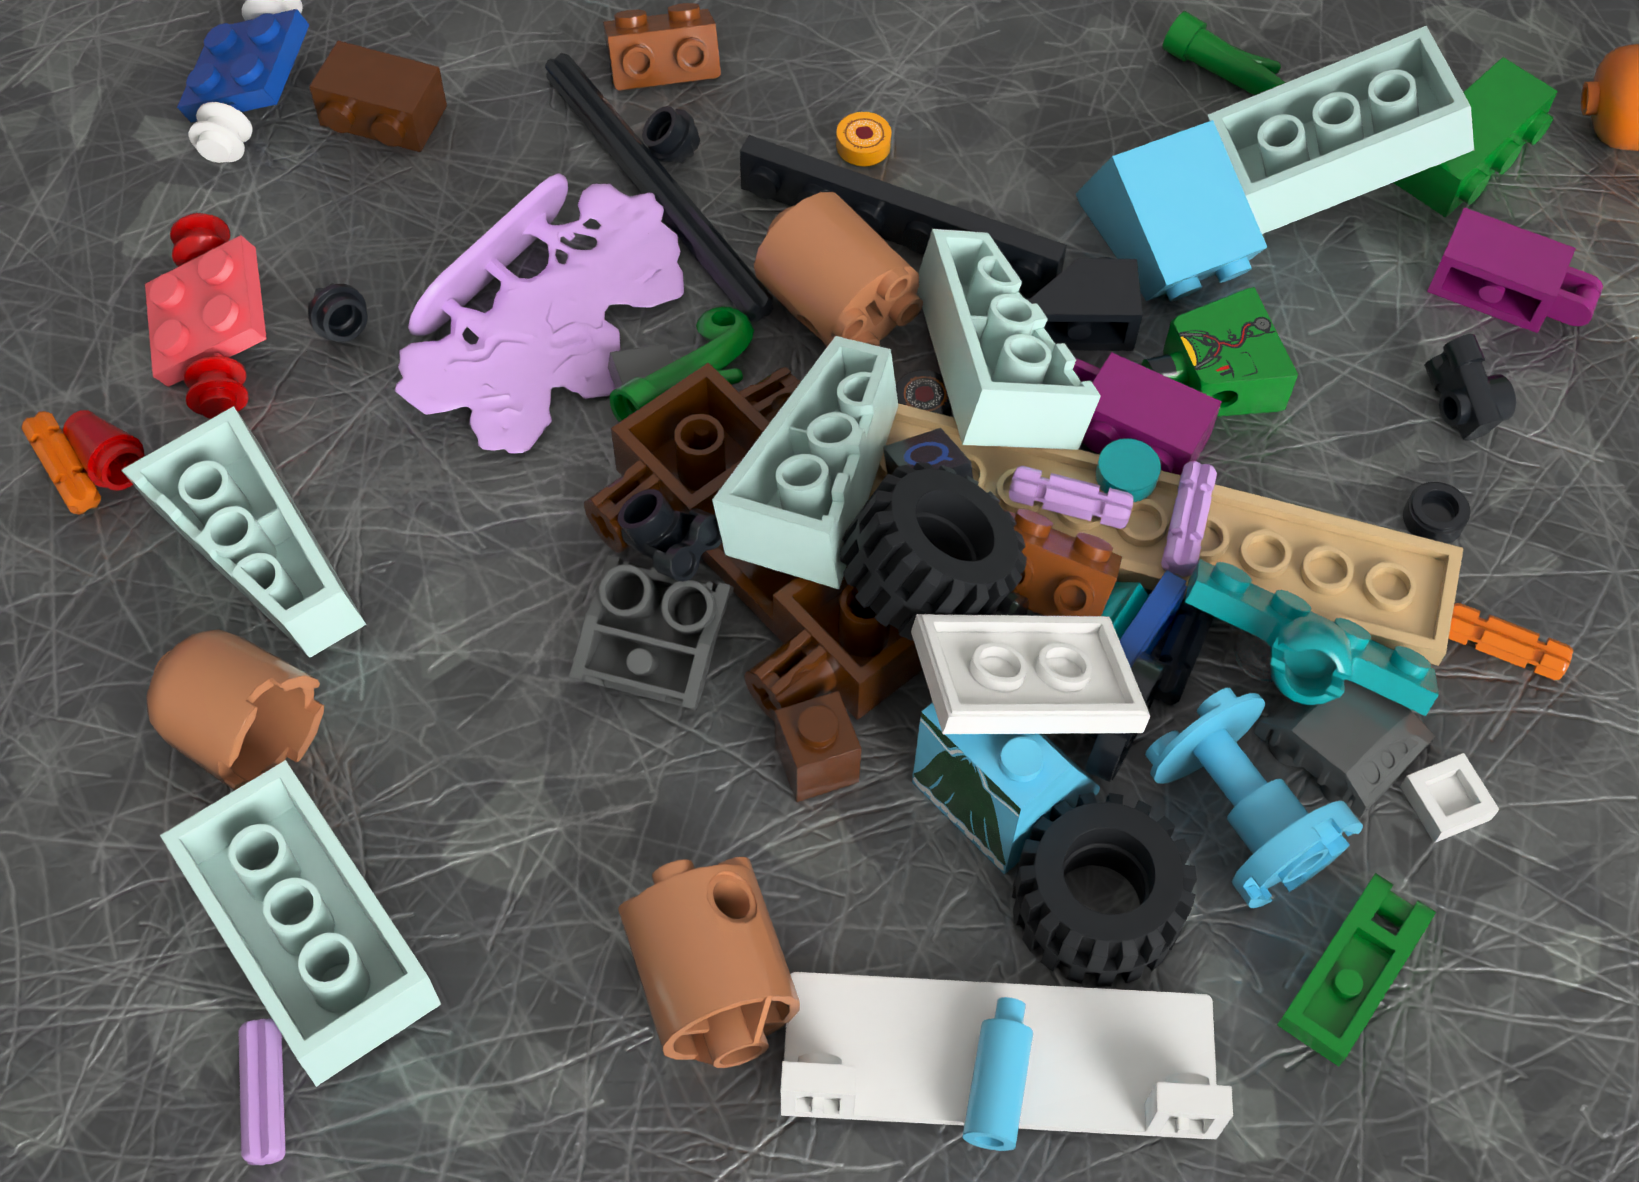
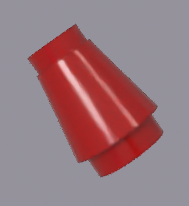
M80 410L73 413L66 420L63 433L90 480L97 486L111 490H123L131 487L133 484L121 470L145 457L144 447L140 440L96 416L89 410Z

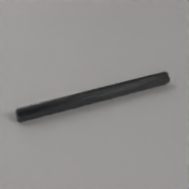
M560 53L555 59L549 58L545 64L547 79L642 194L653 193L655 195L656 201L664 207L662 218L735 306L747 315L752 322H757L763 316H768L773 310V296L756 278L754 273L576 62L565 53Z

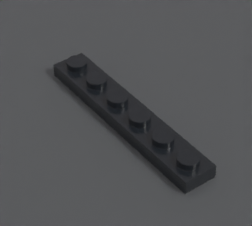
M751 135L748 136L740 149L741 189L752 192L760 198L772 199L793 206L817 193L835 192L883 239L908 247L910 250L920 254H925L932 229L989 233L1022 281L1020 289L1024 291L1038 293L1062 273L1067 245Z

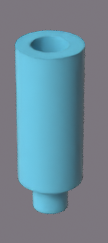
M1002 997L997 1000L995 1017L982 1022L962 1138L974 1146L989 1150H1013L1017 1142L1033 1030L1023 1024L1026 1004L1015 998Z

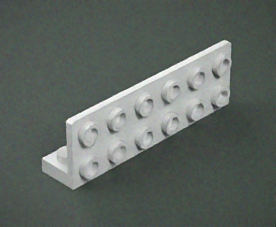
M793 972L790 974L800 1000V1010L790 1022L786 1023L784 1061H782L781 1078L782 1116L964 1126L981 1024L984 1020L995 1017L997 1000L999 998L1009 997L1021 1000L1026 1004L1023 1024L1033 1030L1019 1129L1216 1140L1233 1117L1232 1086L1216 1084L1213 1001L1207 994Z

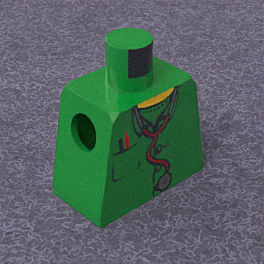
M1255 287L1244 289L1177 316L1170 322L1163 355L1144 359L1142 362V366L1222 401L1217 417L1285 410L1298 377V373Z

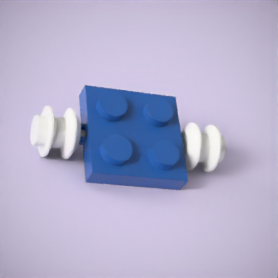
M246 0L242 7V16L245 21L217 25L206 35L204 47L194 70L187 77V86L177 108L190 123L196 122L189 129V140L199 154L207 160L217 163L239 160L245 151L243 142L249 140L252 135V125L241 112L278 104L309 27V23L301 15L303 9L301 0Z

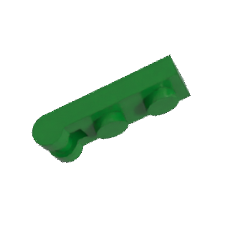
M1377 873L1374 874L1277 1024V1026L1338 1067L1346 1059L1436 914L1435 910L1421 901L1417 900L1413 905L1392 892L1391 888L1394 884ZM1375 913L1399 928L1395 935L1371 920Z

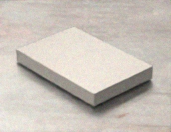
M916 614L911 633L943 734L1144 732L1150 719V714L1110 617Z

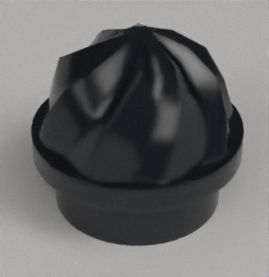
M669 106L657 109L646 121L642 132L643 142L660 162L675 161L683 163L687 157L694 155V151L698 149L700 144L698 129L695 126L693 117L685 110H674Z
M331 282L326 288H317L314 298L308 302L309 323L313 330L325 339L336 342L353 340L363 332L367 324L368 314L365 299L354 287Z

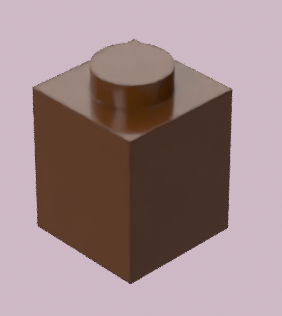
M839 691L775 710V746L796 802L859 783L862 748Z

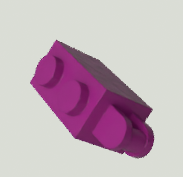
M1464 207L1427 292L1538 333L1546 317L1571 326L1588 324L1594 314L1603 285L1596 276L1569 266L1576 248Z
M1112 352L1101 369L1075 358L1076 362L1073 371L1080 381H1091L1101 395L1082 440V443L1089 449L1100 454L1113 441L1119 439L1139 440L1149 445L1157 453L1161 463V471L1177 475L1182 474L1186 463L1197 461L1212 434L1222 401Z

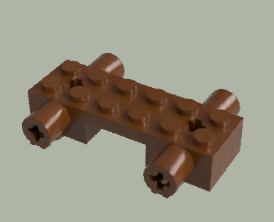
M707 363L613 426L611 434L616 470L622 476L584 501L585 513L600 538L617 553L623 552L630 547L622 538V527L618 523V515L627 500L635 494L648 489L658 490L674 510L689 513L691 509L698 508L715 514L712 499L801 381L793 376L791 371L785 366L775 370L755 385H750L738 392L715 368ZM723 543L713 550L705 551L701 555L705 563L726 584L734 587L733 592L783 642V645L745 672L744 675L750 694L764 713L774 722L775 710L823 696L829 691L831 693L839 691L845 708L859 720L923 670L914 640L911 641L900 636L898 629L888 624L885 627L875 619L877 614L870 607L863 608L855 596L858 590L856 587L848 585L844 576L840 589H836L727 556L724 552Z

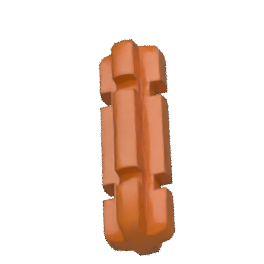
M39 411L35 417L26 418L21 429L69 511L80 515L90 508H96L100 504L101 495L93 481L88 477L53 414Z
M1462 603L1454 604L1449 639L1466 645L1468 640L1476 642L1474 649L1524 669L1527 663L1535 666L1533 672L1552 680H1560L1567 671L1573 654V649L1570 645L1549 637L1546 643L1539 641V633L1490 614L1487 620L1479 617L1480 610Z

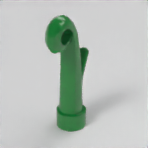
M1183 11L1173 22L1162 44L1164 51L1181 61L1190 60L1253 95L1286 83L1275 75L1281 69L1280 62L1248 53L1227 43L1206 29L1207 23L1186 11Z
M725 306L705 311L697 320L696 328L699 334L708 341L707 344L644 378H632L610 393V406L618 422H621L707 363L715 368L731 385L740 383L743 380V374L740 369H724L752 341L754 329L748 316L740 310Z

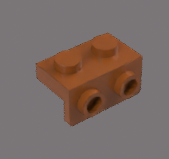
M682 3L668 7V14L647 16L644 10H626L616 13L614 15L615 20L603 22L605 41L611 61L613 84L617 90L713 79L721 75L716 23L709 9L700 10L699 4Z
M1018 509L1016 513L1008 511L1017 523L1013 527L1014 530L1023 536L1026 547L1021 552L1027 557L1026 568L1020 574L1022 579L1013 591L1028 598V610L1043 616H1101L1117 580L1122 556L1113 553V547L1099 537L1078 533L1075 538L1053 529L1051 520L1034 511Z

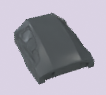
M607 555L598 586L585 614L569 678L697 710L718 631L734 587L725 583L718 582V584L710 581L702 582L694 579L684 582L677 581L657 572L653 567L649 569L624 561L619 557Z
M1346 679L1344 680L1345 691L1341 697L1325 704L1304 705L1287 698L1267 717H1263L1258 722L1254 734L1263 741L1268 738L1269 749L1279 762L1289 767H1303L1315 776L1324 797L1330 803L1344 801L1359 818L1397 782L1436 737L1407 707Z

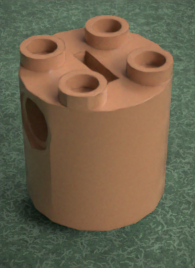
M835 192L817 193L780 212L770 224L767 235L758 248L754 263L756 278L796 319L821 339L826 348L835 336L879 346L880 340L885 338L896 325L904 326L910 323L923 306V300L916 294L919 288V273L897 254Z
M736 857L723 861L718 865L696 869L691 860H677L667 863L653 872V886L647 888L638 896L623 902L618 908L664 1056L675 1060L693 1059L711 1064L716 1068L733 1067L749 1062L765 1053L769 1048L766 1036L790 1022L800 1010V1000L750 859Z

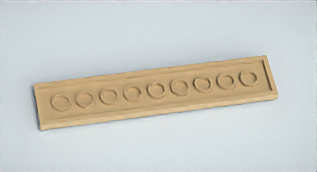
M898 403L886 445L942 428L971 461L973 479L979 482L978 486L987 493L991 491L1000 500L998 504L1003 510L1006 509L1013 513H1016L1018 509L1034 511L1051 520L1053 523L1052 528L1075 538L1078 533H1086L1105 540L1113 547V553L1122 556L1116 581L1140 582L1143 588L1154 590L1166 572L1162 568L1161 562L1167 543V535L1181 475L1160 471L1156 488L1152 494L1141 501L1133 502L1130 518L1125 528L1119 529L1100 524L1101 517L1092 515L1091 521L1042 509L1043 503L1039 501H1034V505L1029 506L1014 502L1009 498L1012 477L1018 466L1042 470L1041 477L1050 479V475L1053 473L1098 485L1096 481V468L1100 455L1079 449L962 445L954 417ZM884 452L869 498L887 476ZM1214 485L1205 532L1201 540L1199 559L1214 566L1217 562L1234 565L1250 576L1252 584L1274 594L1276 590L1291 592L1305 600L1311 606L1312 612L1333 622L1336 618L1350 620L1367 630L1371 635V640L1392 650L1396 646L1407 647L1424 656L1431 664L1439 666L1447 651L1463 554L1462 547ZM1177 573L1175 574V575L1179 576L1180 578L1186 580V584H1185V585H1186V586L1188 585V580H1189L1190 576H1188V577H1182V576L1178 575Z

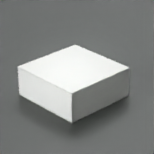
M1464 753L1407 775L1400 786L1434 843L1492 820L1499 810Z

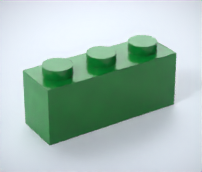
M1502 57L1463 92L1471 106L1474 150L1393 183L1445 218L1462 202L1468 205L1472 204L1483 192L1490 176L1495 171L1500 175L1504 174L1515 162L1522 146L1526 142L1535 145L1543 137L1553 121V116L1548 114L1558 91Z

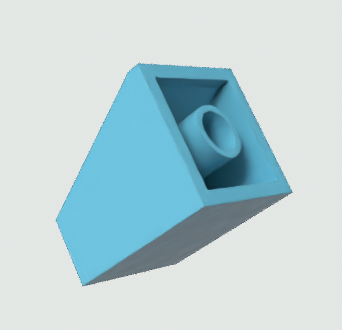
M1213 120L1112 156L1076 193L1079 204L1116 258L1137 259L1140 293L1146 301L1167 294L1170 302L1179 300L1202 288L1200 281L1214 275L1217 276L1219 283L1236 278L1250 271L1252 267L1249 260L1267 248Z

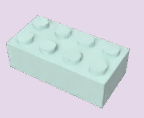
M1427 26L1208 114L1209 121L1213 120L1262 234L1474 150L1471 106Z
M286 760L160 835L292 1052L316 1087L441 1005L428 975Z

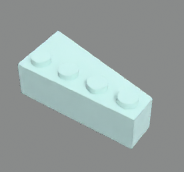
M932 229L919 270V288L917 292L923 300L922 309L962 445L1078 450L1101 395L1091 381L1081 382L1073 371L1076 362L1075 357L1065 343L1055 344L1044 328L1048 318L1037 303L1032 304L1020 294L1019 289L1022 281L989 233Z
M839 336L834 337L712 499L725 555L840 589L844 576L843 572L847 565L840 561V549L845 543L842 538L847 528L868 501L883 455V446H886L898 408L891 349Z
M234 406L121 470L150 506L309 658L366 625L261 445Z

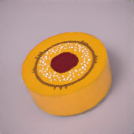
M855 112L849 114L837 126V152L846 162L856 166L878 164L890 152L891 127L883 117L875 113Z

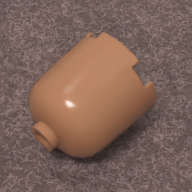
M220 629L192 634L163 655L155 667L146 696L150 723L165 742L234 791L280 764L287 757L294 762H299L317 734L324 713V705L314 699V688H318L320 685L318 679L252 642Z

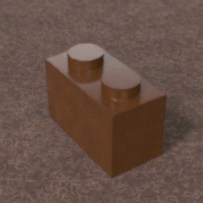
M339 40L309 86L320 126L328 127L339 133H350L380 141L388 146H398L417 152L422 151L447 107L440 68L438 66Z

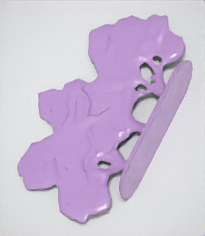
M558 173L540 183L446 268L421 296L410 316L408 325L410 334L426 336L435 332L450 319L451 334L439 341L411 343L399 351L400 363L398 368L403 378L396 384L395 392L425 415L469 407L472 410L470 425L477 436L478 446L490 451L505 449L508 453H523L531 449L545 428L552 422L549 407L551 403V389L553 387H565L572 392L579 393L585 399L609 396L616 389L608 370L610 352L620 351V332L618 328L605 320L606 309L612 304H628L632 307L651 308L678 299L684 294L683 271L677 263L681 252L678 245V235L661 222L664 207L656 201L653 193L628 196L619 192L611 184H592L582 191L578 202L579 220L562 225H551L565 202L568 192L567 178ZM591 218L597 220L601 226L599 229H588L583 223ZM574 233L594 237L598 242L596 247L591 250H577L560 242V238L564 236L571 241L575 237ZM537 238L547 243L549 251L548 264L537 276L530 279L518 278L506 268ZM557 249L568 254L565 265L558 262L555 256ZM495 277L501 281L500 290L496 293L492 309L483 313L464 307ZM466 327L479 337L476 344H469L464 340L462 334Z

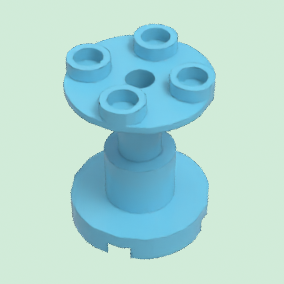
M1224 688L1208 697L1199 706L1197 713L1200 718L1181 733L1171 731L1157 739L1146 750L1145 756L1153 765L1150 775L1155 782L1160 784L1175 781L1204 767L1232 803L1234 808L1228 814L1227 821L1253 854L1238 869L1232 880V885L1250 908H1257L1273 901L1268 888L1282 882L1290 892L1323 870L1350 846L1342 836V833L1345 832L1347 836L1355 833L1359 834L1363 825L1344 801H1335L1308 813L1283 779H1275L1267 783L1236 743L1258 720L1265 707V701L1257 693H1249L1237 697L1230 688Z

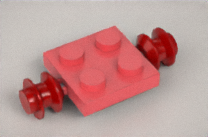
M193 213L177 220L170 230V238L174 244L172 258L178 267L145 284L152 374L154 378L167 387L184 380L189 388L186 393L187 406L193 412L212 419L233 406L237 412L246 406L249 395L247 389L243 386L246 380L245 368L241 363L229 357L266 340L267 337L256 247L241 235L229 241L230 229L222 219L205 213Z

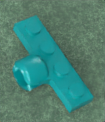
M1199 559L1188 580L1185 603L1264 640L1271 648L1270 668L1272 680L1279 692L1291 701L1304 705L1328 703L1341 697L1345 691L1344 680L1346 679L1424 716L1427 715L1439 692L1435 669L1431 668V663L1424 656L1404 646H1396L1392 650L1371 640V635L1367 630L1350 620L1336 618L1333 622L1312 612L1311 606L1305 600L1291 592L1276 590L1274 594L1252 584L1250 576L1234 565L1217 562L1214 566Z

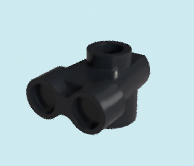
M1474 334L1463 335L1451 340L1443 346V353L1433 357L1424 364L1434 390L1441 393L1439 409L1443 420L1450 426H1457L1463 440L1482 437L1502 421H1507L1513 416L1516 408L1514 388L1504 375H1486L1482 364L1485 361V357Z
M655 489L644 490L632 496L622 506L618 515V523L622 527L621 532L624 542L651 558L657 572L677 581L684 582L690 580L699 568L701 555L707 550L717 548L722 543L715 514L698 508L691 509L689 513L674 510L664 496Z

